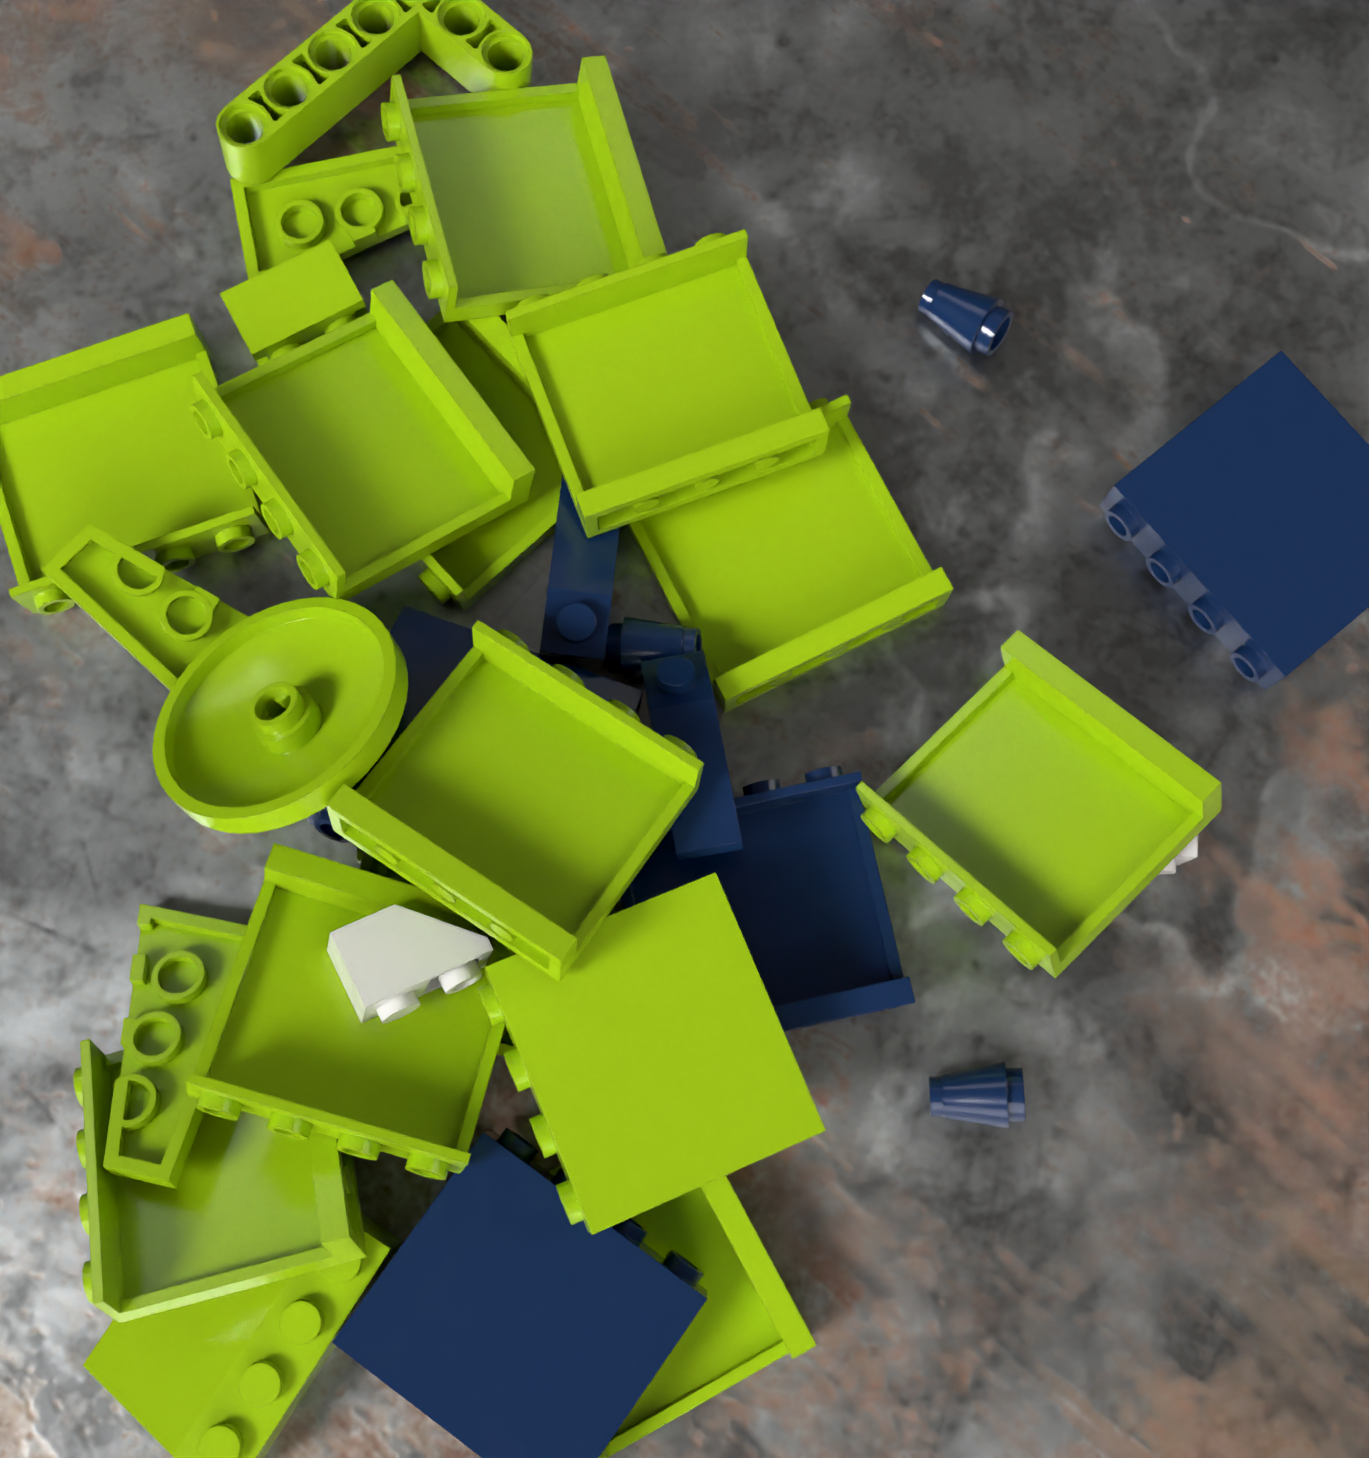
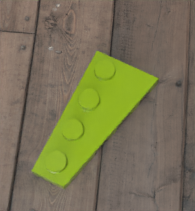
M397 146L283 168L274 177L259 184L241 183L231 178V189L248 279L331 239L343 260L409 230L408 209L413 207L410 193H400L397 185L394 165L395 154H399Z
M90 523L41 568V571L170 691L187 666L201 651L222 633L248 618L245 614L220 601V598L199 586H194L168 571L161 564Z
M140 903L137 925L140 928L137 954L132 956L129 981L133 985L129 1016L123 1020L120 1044L124 1047L120 1077L115 1079L103 1167L112 1175L176 1189L204 1114L203 1111L196 1108L199 1098L187 1094L186 1081L189 1073H194L247 925Z

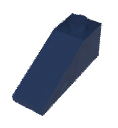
M563 474L539 654L563 662L601 666L604 661L619 528L587 539Z
M704 650L641 661L651 729L662 737L672 735L681 739L694 750L697 759L704 763L697 792L671 827L677 861L743 849L715 698Z

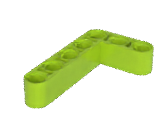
M354 0L220 111L216 120V128L227 171L234 179L246 184H259L271 179L421 51L471 93L532 87L533 51L531 44L524 35L481 0Z

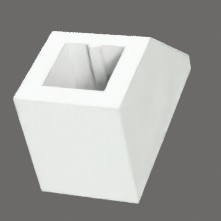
M396 904L330 932L327 952L361 1024L379 1016L383 1024L395 1021L411 1013L421 1005L418 997L440 987L443 988L445 994H452L472 985L483 977L480 969L486 966L494 950L488 937Z

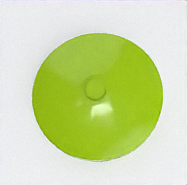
M331 597L296 599L269 607L240 621L222 633L196 656L178 678L162 706L156 723L152 748L154 768L162 788L192 819L201 825L227 833L246 834L275 830L296 823L324 809L343 784L352 788L368 773L381 757L398 728L408 692V671L402 650L375 614L363 606L344 599L336 600Z

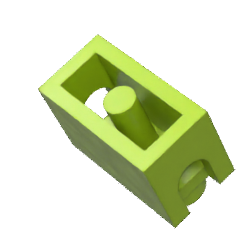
M331 239L219 293L251 355L259 366L368 313L364 300Z

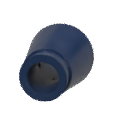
M934 279L927 286L918 306L919 312L926 315L928 319L972 355L981 352L991 356L1003 342L1014 316L1012 311L1003 307V299L950 283H944L938 279Z
M628 616L624 618L622 623H610L608 626L606 642L608 668L611 673H623L626 679L642 677L641 661L702 651V636L699 628H687L686 626Z
M1005 1061L942 1074V1076H929L931 1117L944 1116L947 1119L1008 1129L1009 1122L1026 1121L1022 1067L1006 1068Z

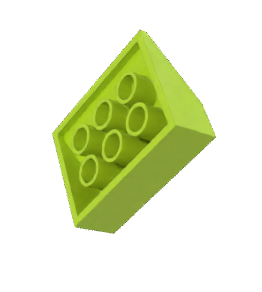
M361 1213L367 1252L366 1258L118 1323L113 1319L83 1366L174 1458H264L336 1347L332 1343L390 1263L403 1240Z

